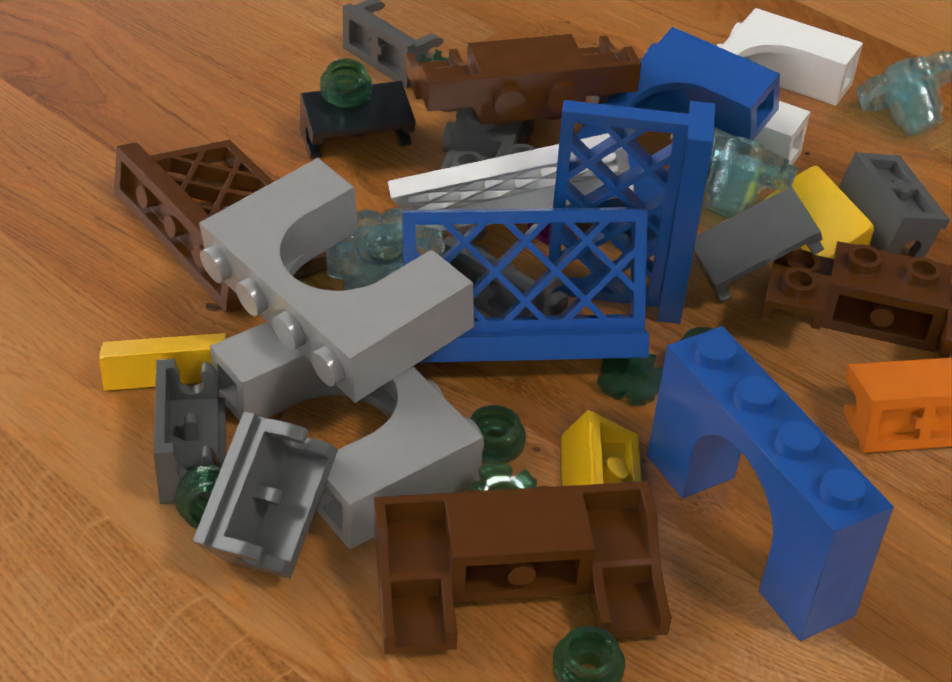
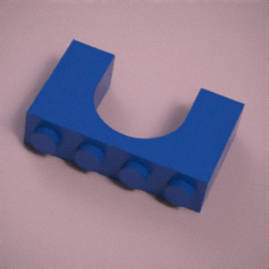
M671 27L658 43L650 45L641 61L638 91L617 93L611 96L604 104L688 114L690 101L715 103L714 127L751 144L779 110L780 73L675 27ZM583 124L582 129L576 136L579 139L607 134V132L601 126ZM628 154L629 166L632 168L638 163ZM650 175L633 184L635 194L644 203L664 192V189ZM619 198L606 200L596 207L627 206ZM659 211V212L656 213V215H657L659 218H660V215H661V211ZM632 227L623 233L631 237ZM647 227L648 242L657 235Z
M723 326L667 345L647 457L683 499L735 478L742 453L753 467L763 486L772 516L773 539L759 589L761 595L800 641L855 617L894 506Z

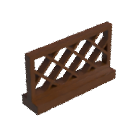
M231 140L151 156L137 142L117 146L114 193L225 312L243 308L236 292L224 281L221 283L215 282L206 272L200 258V252L204 249L199 223L222 211L225 206H231L251 195L233 190L234 187L258 191L274 181ZM225 160L232 169L210 163ZM167 172L186 175L185 179L175 176H170ZM197 178H200L204 180L224 184V186L218 187L210 184L197 182L196 180ZM192 198L212 202L214 205L210 207L197 204ZM338 243L302 265L293 277L296 278L344 265L347 250Z

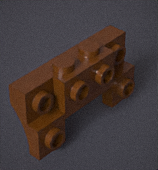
M572 34L468 43L467 64L462 60L457 49H449V60L419 63L415 58L414 52L406 53L405 70L415 98L423 99L427 111L454 112L461 108L473 107L480 124L505 125L521 120L560 119L562 117L564 100L586 102V96L611 97L617 93L637 92L641 62L632 46L623 47L619 51L612 45L607 36L599 37L598 47L578 48Z
M837 241L833 258L813 255L805 250H793L773 261L761 317L770 319L772 308L813 317L811 328L820 330V327L930 352H934L941 333L940 357L949 358L952 351V265L938 263L926 257H910L878 250L869 245H854Z
M649 481L374 497L373 525L379 575V606L384 655L456 650L458 631L454 603L589 594L598 639L668 635L672 616L664 586L659 550L657 511Z

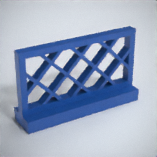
M564 100L553 208H597V205L616 195L627 207H645L648 209L647 227L657 236L647 242L646 276L650 279V284L646 286L645 306L658 307L657 321L680 324L714 143L715 103L690 101L687 114ZM574 123L601 126L610 137L589 149L573 133ZM647 131L673 134L672 144L652 156L635 138ZM622 147L638 164L617 176L601 159ZM571 152L576 156L572 161H570ZM669 163L668 171L666 172L663 166ZM588 168L604 185L584 196L569 179ZM650 175L664 189V192L644 203L629 186ZM566 199L571 203V205H569V206H567V207H566ZM659 211H661L660 218L656 215ZM610 222L592 242L598 247L610 240L623 253L631 245V240L623 232L632 227V222ZM551 223L548 259L553 264L578 240L564 226L565 223ZM564 245L566 249L561 251V247ZM588 246L572 261L580 260L592 273L584 278L567 276L582 293L608 268L591 252ZM654 255V259L652 262L649 258ZM631 261L621 270L622 272L631 268ZM616 275L592 300L630 304V288ZM565 284L553 291L555 293L560 290L569 295V297L578 298Z
M645 207L402 210L403 266L421 256L416 250V225H443L458 240L442 256L444 260L450 263L466 248L488 269L473 285V299L495 277L518 299L501 317H485L474 306V327L419 363L649 357V333L645 330L648 209ZM595 222L585 233L574 224ZM610 222H632L631 245L612 262L592 240ZM517 223H534L525 234L514 225ZM549 223H565L579 239L553 264L531 241ZM452 224L474 225L463 235ZM487 224H504L519 240L493 265L471 241ZM588 246L608 268L582 293L561 271ZM527 247L549 269L523 294L501 271ZM630 261L631 279L621 271ZM617 275L630 288V314L605 315L591 300ZM557 276L578 298L561 315L545 316L531 301ZM587 306L595 315L577 314ZM527 307L535 316L517 315Z

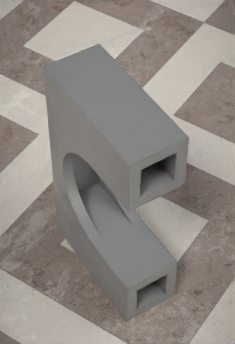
M319 158L199 223L204 249L200 252V258L209 276L217 283L224 281L236 292L241 304L252 316L261 315L274 328L277 337L287 349L291 351L297 349L312 363L315 372L326 385L330 387L338 386L355 403L474 327L473 282L432 249L378 282L358 289L345 291L323 290L306 285L293 277L295 272L306 262L359 232L354 186Z
M268 322L210 346L211 365L217 373L219 398L225 397L226 406L239 421L243 412L268 418L309 399L324 396L348 397L338 386L330 387L326 385L315 372L312 363L297 349L293 351L287 349ZM413 366L361 399L379 409L389 420L375 432L338 449L316 511L349 549L375 537L373 525L374 497L462 492L480 482L482 451L484 450V437L480 429L472 419L463 417L444 398L442 391L434 381L426 380Z

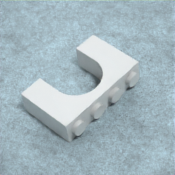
M755 8L743 23L737 22L730 37L724 44H717L720 48L780 73V88L791 90L835 106L853 84L863 45L862 42ZM779 101V110L751 144L714 127L712 153L783 178L801 154L811 111Z

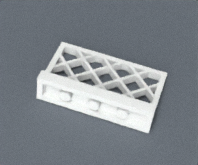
M607 133L580 140L591 149L609 138L610 135ZM559 144L388 181L390 197L402 210L553 208ZM622 147L601 159L617 176L630 169L628 153ZM572 152L570 161L576 158ZM588 168L569 179L584 196L604 185ZM633 185L629 186V188L634 192ZM614 195L613 197H611V198H609V199H614V198H618V197H617L616 195ZM566 199V207H567V206L571 205V203ZM452 224V225H453L458 231H462V230H465L466 228H468L469 226L474 225V224ZM416 225V238L418 240L450 233L443 225Z

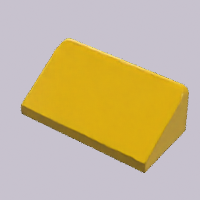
M812 166L804 170L764 198L766 200L792 186L821 231L823 240L820 242L824 250L815 255L833 258L837 241L854 245H870L874 231L872 222L819 166ZM806 244L801 246L803 250L811 252Z
M226 333L103 342L99 353L103 391L156 387V360L175 359L180 370L181 383L185 385L199 384L202 382V364L204 362L211 364L210 346L225 340Z
M587 410L561 436L562 486L641 482L638 434L593 411Z

